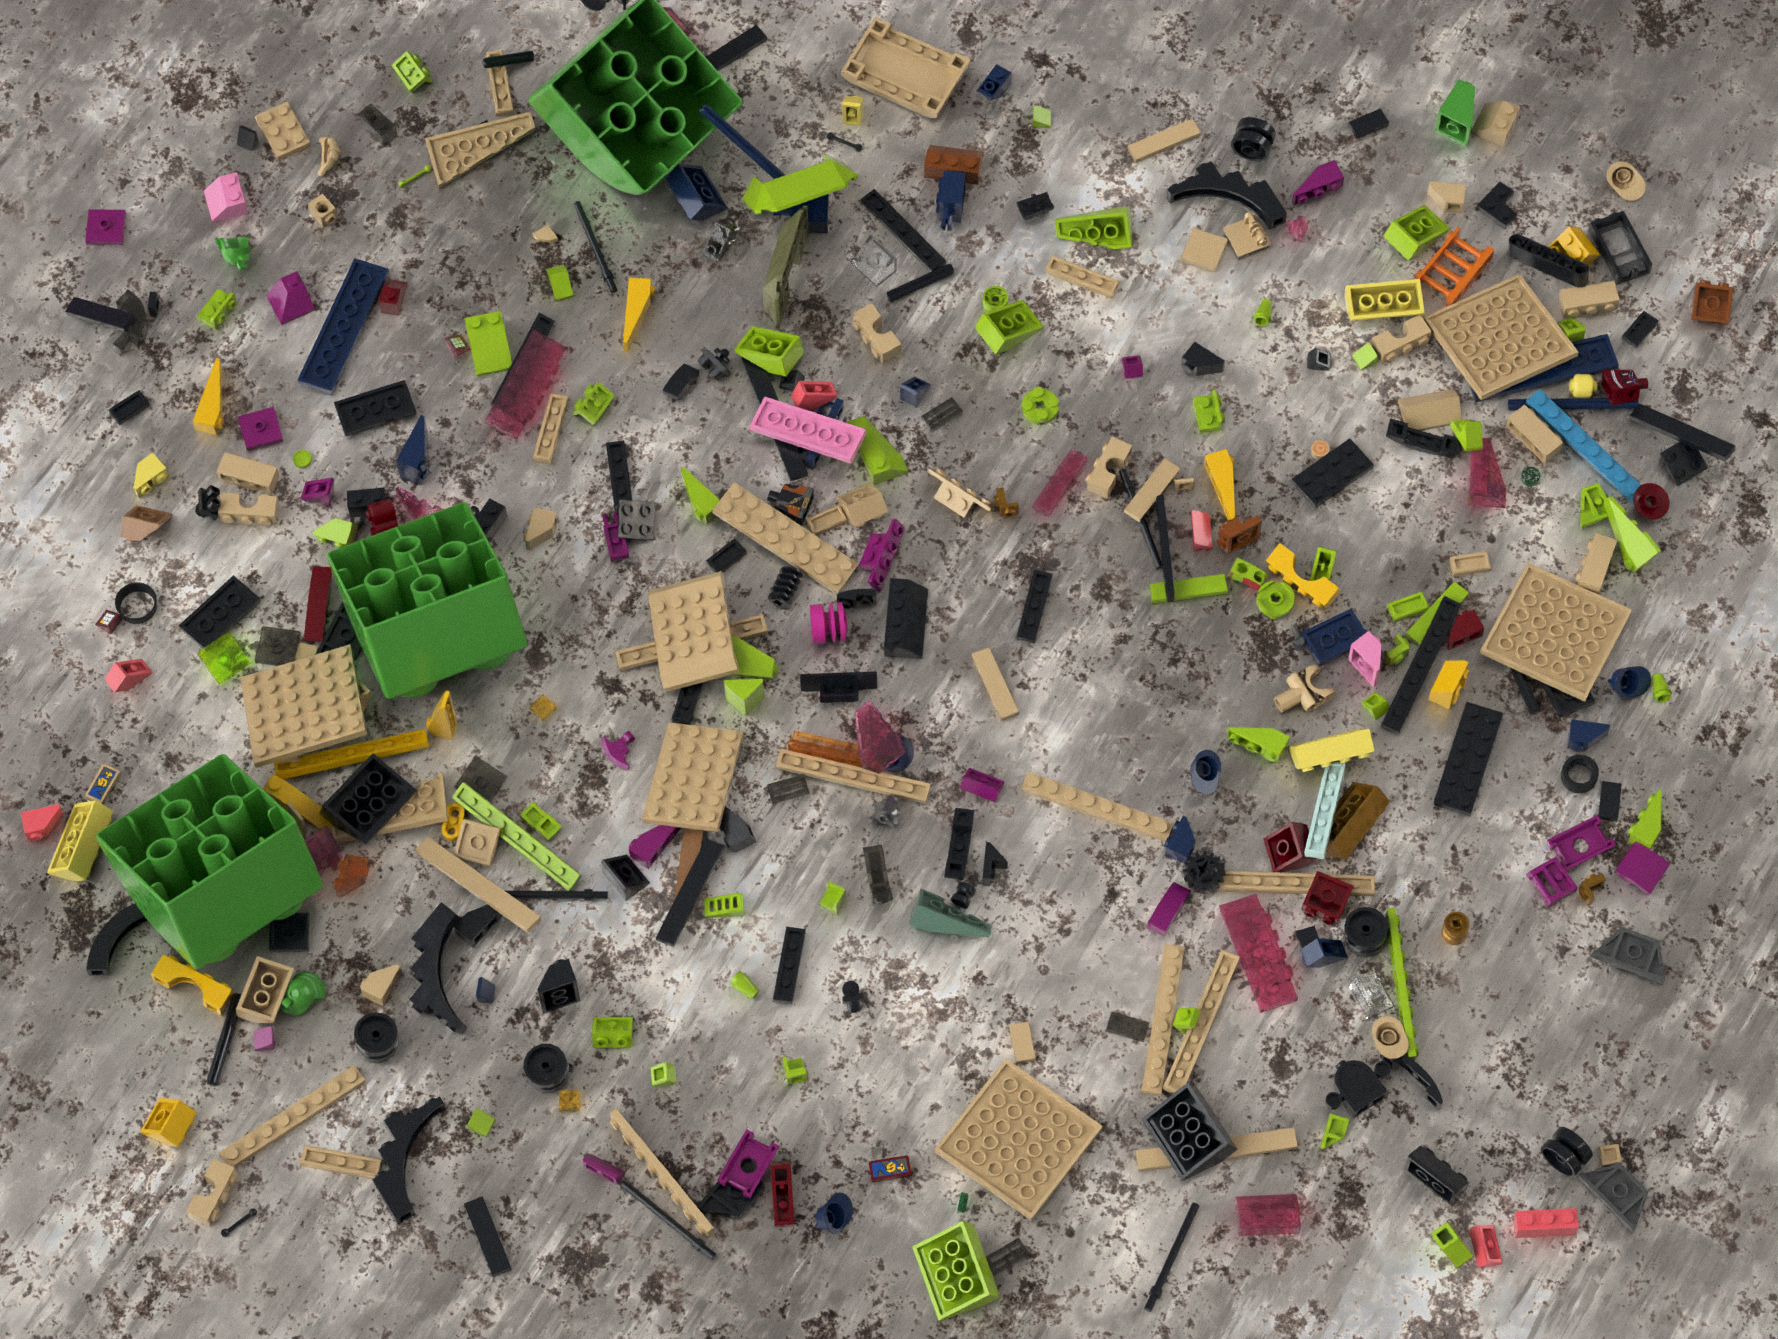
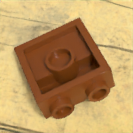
M1700 280L1699 283L1696 282L1691 320L1728 325L1734 287H1729L1728 283L1712 285L1710 281Z
M1256 516L1254 518H1247L1243 523L1238 518L1226 521L1221 526V530L1218 531L1220 539L1217 540L1219 548L1221 550L1224 549L1228 555L1259 539L1262 520L1259 516Z

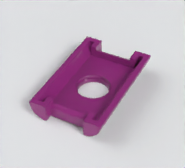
M1598 815L1547 840L1550 851L1553 849L1556 851L1566 871L1616 846L1612 838L1607 840L1600 830L1599 826H1601L1602 821ZM1578 839L1585 840L1588 843V850L1584 853H1579L1574 850L1573 843Z
M746 1129L717 1181L725 1187L728 1183L743 1191L744 1197L751 1198L780 1146L773 1142L770 1146H767L753 1139L754 1133ZM745 1159H753L757 1164V1168L752 1173H745L741 1169V1163Z

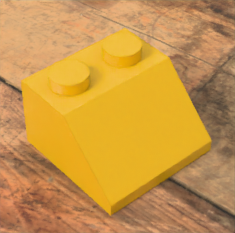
M159 1098L140 1133L167 1146L178 1147L184 1140L188 1127L193 1124L197 1112L181 1100Z

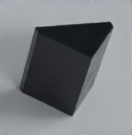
M627 854L601 861L603 874L625 901L650 883Z

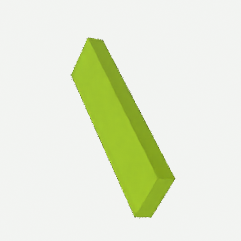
M1225 574L1173 581L1174 601L1228 594ZM1164 582L1149 584L1152 604L1167 602Z
M1453 582L1407 631L1406 637L1418 646H1420L1444 596L1460 604L1469 596V592L1456 582Z

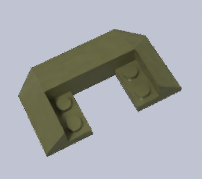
M805 205L781 227L762 288L764 308L777 327L781 326L790 297L789 275L792 265H800L809 236L808 206Z

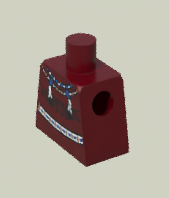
M1603 370L1601 386L1611 406L1638 400L1640 390L1648 389V379H1638L1633 370Z

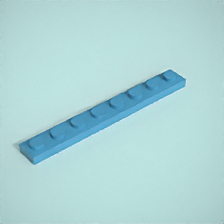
M1538 389L1526 400V404L1633 505V495L1641 484L1542 390Z

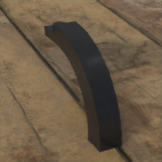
M135 903L112 917L97 935L87 960L86 970L89 976L109 975L111 958L118 944L130 931L148 921Z

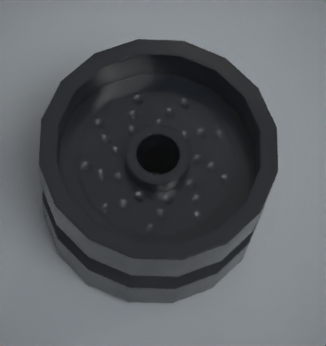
M1255 117L1242 118L1237 124L1236 133L1231 141V148L1238 156L1250 161L1266 160L1270 154L1271 145L1274 143L1276 131L1273 126L1262 119Z
M1362 907L1352 911L1346 918L1344 925L1345 944L1352 953L1361 957H1372L1384 949L1388 939V925L1386 918L1380 911L1375 908Z
M373 1012L359 1019L355 1026V1046L357 1053L363 1059L373 1063H381L394 1056L398 1049L399 1038L396 1023L390 1016L384 1013Z
M539 1044L526 1054L523 1069L530 1085L535 1090L542 1093H553L566 1085L570 1077V1067L564 1052L559 1047L552 1044Z
M1559 1127L1552 1135V1139H1548L1540 1148L1544 1159L1555 1170L1568 1178H1574L1582 1169L1581 1165H1586L1593 1157L1592 1150L1578 1134L1566 1127Z

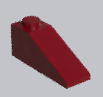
M791 1160L771 1161L774 1225L795 1224Z

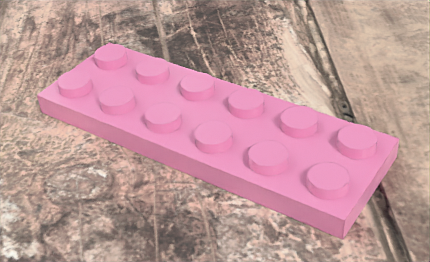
M764 397L749 426L750 431L850 464L867 434L866 429L768 397Z

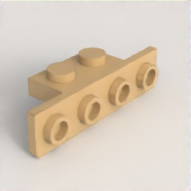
M939 468L929 469L928 473L943 482L934 499L954 512L967 518L975 503L987 511H995L996 508L992 506L993 503L984 497L982 499L976 496L977 492L971 488L965 489L961 486L962 483L959 480L948 478L945 471Z

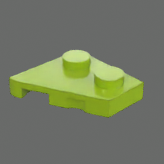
M1599 482L1581 489V529L1609 519L1604 506L1607 497Z

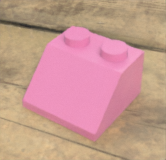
M237 172L218 177L204 190L212 222L248 214Z
M1369 631L1351 644L1348 659L1373 687L1377 685L1380 670V639Z

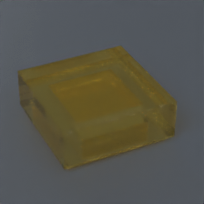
M544 694L529 706L530 710L542 721L557 709L556 705Z
M560 1090L559 1111H580V1091Z

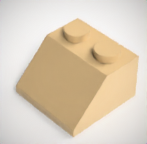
M1504 100L1485 103L1471 130V134L1504 147L1518 120L1520 107Z
M871 483L836 497L848 522L854 527L863 526L867 523L866 521L881 518L884 513L888 512L881 491Z

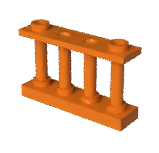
M1457 227L1454 232H1449L1446 242L1424 269H1420L1414 279H1420V284L1424 282L1445 295V307L1461 299L1493 259L1495 250L1488 245L1484 251H1480L1459 238L1460 227ZM1453 244H1456L1474 255L1477 260L1474 264L1468 263L1450 252L1449 249ZM1443 257H1446L1464 268L1466 274L1459 277L1440 265L1439 262ZM1434 269L1455 282L1456 286L1454 289L1449 290L1428 277V275Z

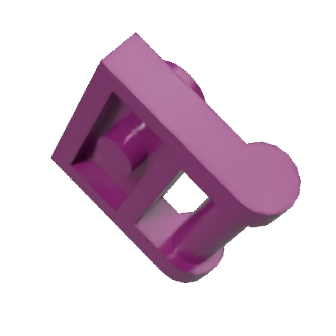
M1557 857L1541 864L1526 874L1527 878L1532 880L1545 899L1544 903L1547 907H1551L1578 889ZM1541 873L1544 875L1556 894H1550L1538 875Z

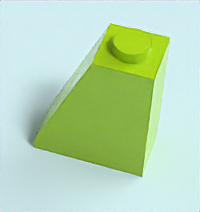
M732 635L739 673L730 676L774 680V676L778 675V664H775V659Z

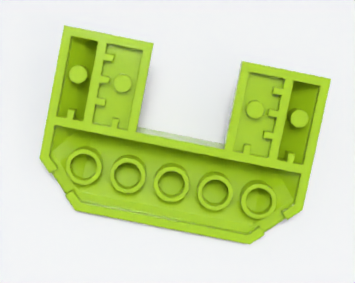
M822 152L825 162L768 182L761 183L753 176L742 197V201L755 214L763 213L765 209L766 211L778 212L849 186V181H855L858 175L845 163Z

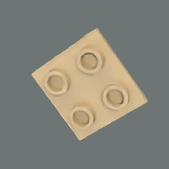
M1247 212L1244 215L1245 219L1222 228L1238 258L1271 245L1257 216L1251 212Z

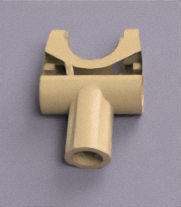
M1312 665L1290 675L1286 682L1291 689L1274 697V701L1282 713L1300 703L1308 713L1327 703L1334 697L1336 692L1332 687L1317 689L1311 684L1314 677L1321 672L1318 665Z

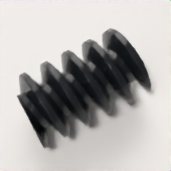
M782 567L777 575V580L773 584L774 586L771 588V593L768 595V600L780 609H789L787 603L792 602L791 597H794V591L798 589L797 585L801 582L799 578H803V573L793 567Z

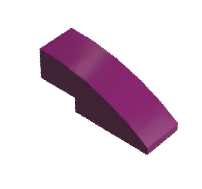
M1173 882L1149 919L1147 929L1165 937L1191 890Z

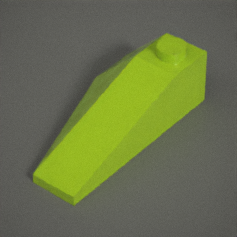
M1130 206L1055 219L1057 238L1076 242L1082 241L1091 243V245L1106 246L1110 249L1132 247Z
M865 416L847 422L848 424L866 429L867 434L858 451L873 485L909 473L902 455Z
M1609 496L1604 502V506L1622 559L1624 560V565L1634 574L1651 563L1661 550L1646 531L1642 533L1638 529V523L1634 519L1627 518L1626 510L1612 496Z

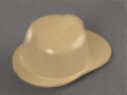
M1620 161L1615 162L1608 168L1606 174L1607 181L1623 199L1632 201L1641 198L1646 188L1645 181L1631 164Z
M1383 1016L1375 1021L1372 1027V1035L1380 1054L1390 1059L1404 1056L1408 1050L1409 1043L1401 1022L1391 1016Z

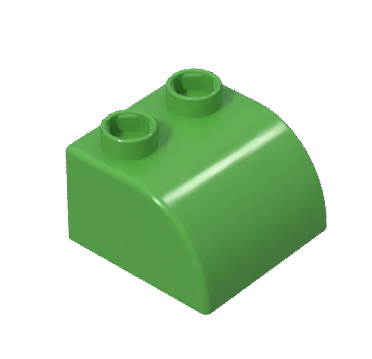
M639 0L621 12L528 97L529 104L585 167L610 186L633 195L645 194L717 129L715 125L700 113L703 105H709L724 120L730 117L742 105V99L657 0Z
M466 502L338 548L327 554L331 571L354 632L387 699L400 695L404 697L422 696L432 691L438 681L471 668L477 670L496 668L503 664L511 653L524 649L527 646V639L507 574Z
M225 754L218 755L96 834V838L105 856L134 903L157 932L195 969H200L208 963L220 962L228 958L235 952L241 941L274 920H281L292 916L301 908L304 900L323 887V881L295 818Z

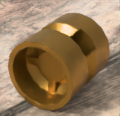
M1451 912L1445 917L1441 934L1446 943L1459 945L1465 941L1469 929L1468 917L1461 912Z

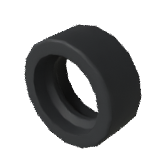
M1580 754L1570 756L1564 762L1561 770L1563 785L1574 793L1590 791L1594 788L1599 776V768L1596 762L1591 757ZM1574 765L1587 767L1591 771L1590 780L1585 783L1573 781L1568 775L1570 767Z

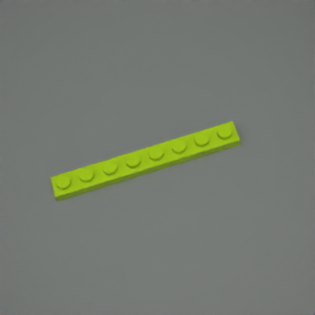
M462 782L451 797L484 824L501 828L500 837L568 891H572L582 877L578 871L467 783Z
M1387 908L1385 918L1388 925V942L1399 1019L1409 1043L1405 1056L1415 1061L1416 1056L1419 1055L1418 1044L1414 1042L1416 1027L1412 1025L1411 1021L1413 1018V1007H1409L1411 992L1410 988L1406 987L1408 972L1404 970L1403 963H1405V952L1401 951L1403 936L1398 931L1400 916L1396 915L1395 908Z

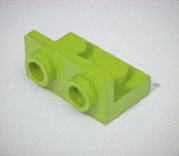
M406 51L391 66L409 91L414 92L425 81L431 83L433 80L430 77L431 72L425 66H422L421 58L415 53L411 54Z
M217 289L198 313L197 319L217 329L219 325L224 323L227 314L235 308L237 304L235 293L230 292L227 294Z
M599 382L593 385L589 384L583 392L586 395L583 399L579 398L573 406L576 408L573 414L581 415L592 425L596 423L615 396V394Z
M1216 389L1212 390L1211 395L1193 397L1199 433L1222 430L1225 416L1224 412H1220L1222 402L1220 395L1217 396Z
M593 1017V1048L633 1047V1017Z

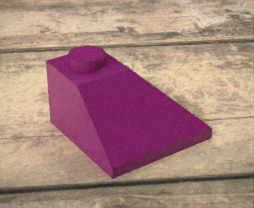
M298 271L280 278L266 294L281 325L315 311Z

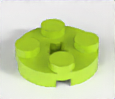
M1035 387L1023 397V415L1033 424L1049 423L1058 414L1059 400L1050 390ZM1042 403L1045 408L1037 409L1036 404Z
M1269 581L1259 588L1256 602L1259 610L1274 620L1284 617L1292 611L1295 595L1293 589L1288 584ZM1272 596L1275 598L1280 597L1279 602H1272Z

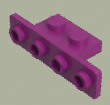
M892 519L887 534L871 533L859 563L861 569L872 570L868 583L877 591H881L905 527L897 519Z

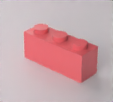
M1577 1208L1516 1211L1513 1218L1515 1238L1576 1235L1579 1228Z

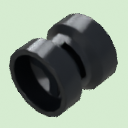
M959 882L956 887L957 891L952 895L950 901L960 908L967 909L970 905V899L976 893V889L968 883Z

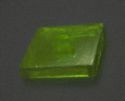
M230 632L197 652V655L218 685L251 664Z

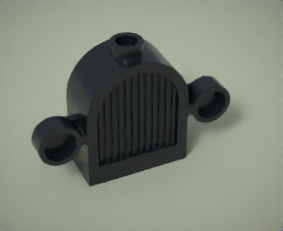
M1343 1060L1335 1066L1337 1071L1333 1083L1334 1092L1326 1096L1325 1104L1329 1109L1336 1110L1342 1103L1353 1118L1360 1115L1386 1098L1387 1089L1379 1078L1383 1079L1389 1076L1391 1071L1390 1064L1386 1061H1379L1376 1063L1373 1072L1367 1064L1361 1061L1351 1060L1346 1062Z

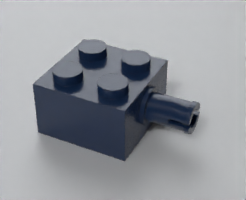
M944 170L943 177H939L936 213H939V221H942L940 228L945 231L947 224V231L952 230V222L961 223L966 172Z
M829 194L778 212H773V216L781 215L790 216L791 218L804 205L808 206L809 233H828Z

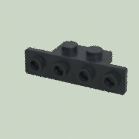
M877 672L801 674V691H820V703L859 701L858 689H877Z

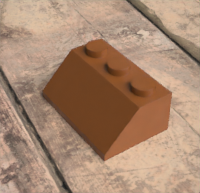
M929 145L924 164V178L939 179V177H943L944 170L966 172V183L978 185L984 152Z

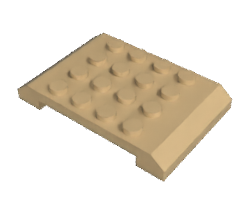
M875 17L841 70V75L848 82L928 118H937L969 67L971 59L956 52L953 55L895 30L891 28L890 23Z
M722 571L649 590L648 598L660 677L666 692L739 673Z

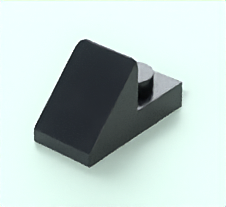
M986 842L982 885L990 886L991 879H995V869H1008V862L990 842Z

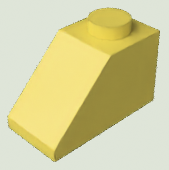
M846 96L842 103L843 124L861 126L864 98L858 96Z

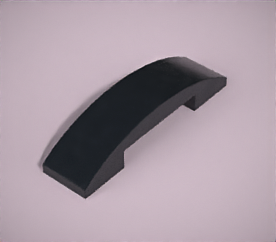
M1391 418L1389 420L1386 437L1405 447L1428 454L1447 457L1459 456L1461 443L1457 437L1447 434L1441 437L1409 428L1408 423Z
M955 808L944 878L964 880L975 810Z
M1380 1054V1059L1388 1062L1394 1071L1401 1066L1426 1089L1424 1098L1438 1111L1441 1109L1443 1100L1440 1091L1431 1076L1418 1063L1405 1055L1400 1058L1390 1059Z

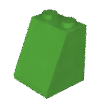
M1460 79L1457 81L1438 111L1435 131L1466 146L1469 144L1473 124L1475 86Z

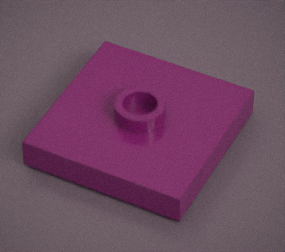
M89 209L85 238L86 244L123 245L126 211Z
M274 407L237 416L247 451L283 441Z

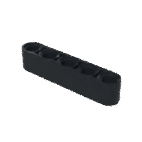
M1515 234L1509 237V257L1575 287L1582 288L1588 284L1589 267L1585 263L1522 235Z

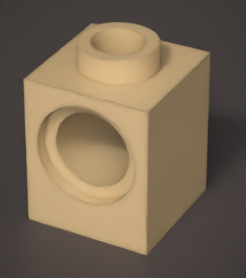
M323 194L308 203L311 215L322 227L332 224L338 218L336 208Z

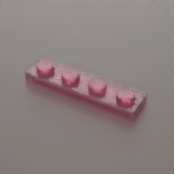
M1071 449L1032 505V509L1049 518L1087 462V457Z

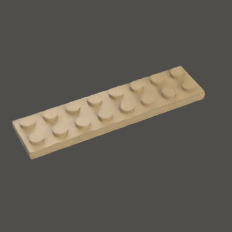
M733 482L712 511L713 514L836 595L842 590L859 566L857 562L735 482Z

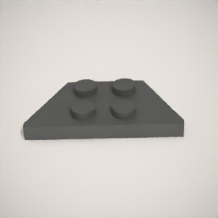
M1621 927L1615 932V935L1609 937L1602 946L1592 952L1591 957L1661 984L1665 981L1660 941Z
M1621 1163L1597 1168L1595 1171L1579 1173L1577 1176L1579 1180L1633 1233L1649 1191Z

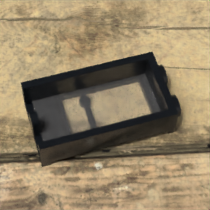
M1624 211L1611 213L1608 217L1597 218L1590 223L1588 233L1591 234L1615 279L1616 285L1651 272L1652 262Z

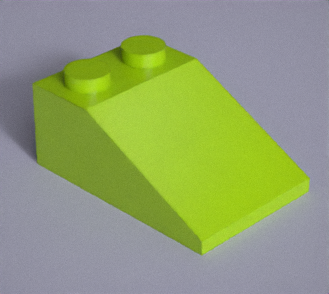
M1424 204L1392 221L1383 237L1403 257L1410 261L1439 240L1450 228Z
M1024 300L983 313L975 325V329L995 355L1010 350L1044 328Z
M501 311L465 318L476 375L481 376L509 370L512 360Z
M754 326L749 329L734 349L735 353L769 373L787 376L804 354L800 336Z

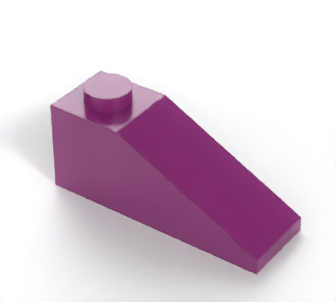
M659 825L641 834L637 840L634 839L629 845L630 857L649 869L681 828Z

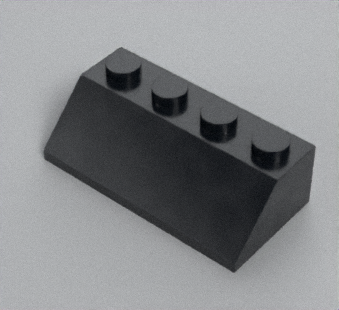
M890 578L884 657L923 658L928 589L910 579Z

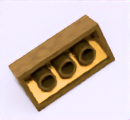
M1353 782L1337 803L1326 853L1335 858L1347 859L1358 843L1363 840L1364 835L1390 803L1378 786Z

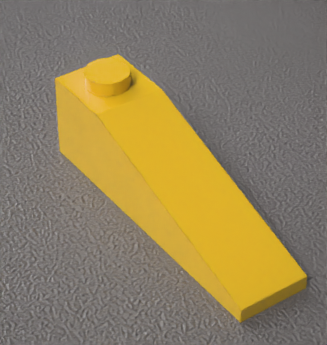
M629 278L623 338L624 351L628 352L649 309L651 297H655V286H652L651 279Z
M216 358L193 419L196 431L217 435L224 422L222 418V365L219 358Z
M1227 449L1205 455L1204 465L1227 520H1234L1233 465L1235 463L1233 456L1228 454Z
M445 691L434 708L432 716L428 717L426 728H428L430 736L452 740L457 720L450 691Z
M273 774L262 789L286 811H288L286 803L290 802L303 817L304 822L329 836L332 831L331 823L319 814L322 806L290 783Z

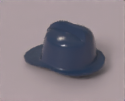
M1642 666L1620 668L1613 673L1608 682L1620 697H1637L1643 695L1650 687L1651 674L1648 669Z
M1212 750L1200 751L1190 765L1193 787L1204 795L1212 794L1216 790L1221 771L1220 758Z
M842 1192L834 1194L826 1204L817 1210V1223L815 1227L832 1234H839L852 1218L853 1205L850 1198Z

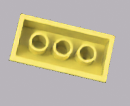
M1420 279L1346 285L1344 297L1350 321L1425 314Z
M1367 728L1288 746L1296 769H1302L1303 772L1314 770L1313 766L1320 764L1321 768L1333 765L1332 762L1337 760L1340 763L1351 761V757L1357 755L1359 759L1369 757L1370 752L1375 751L1370 729Z
M96 800L74 804L47 873L75 882L87 880L91 874V867L98 856V849L100 847L96 834L110 825L113 810Z

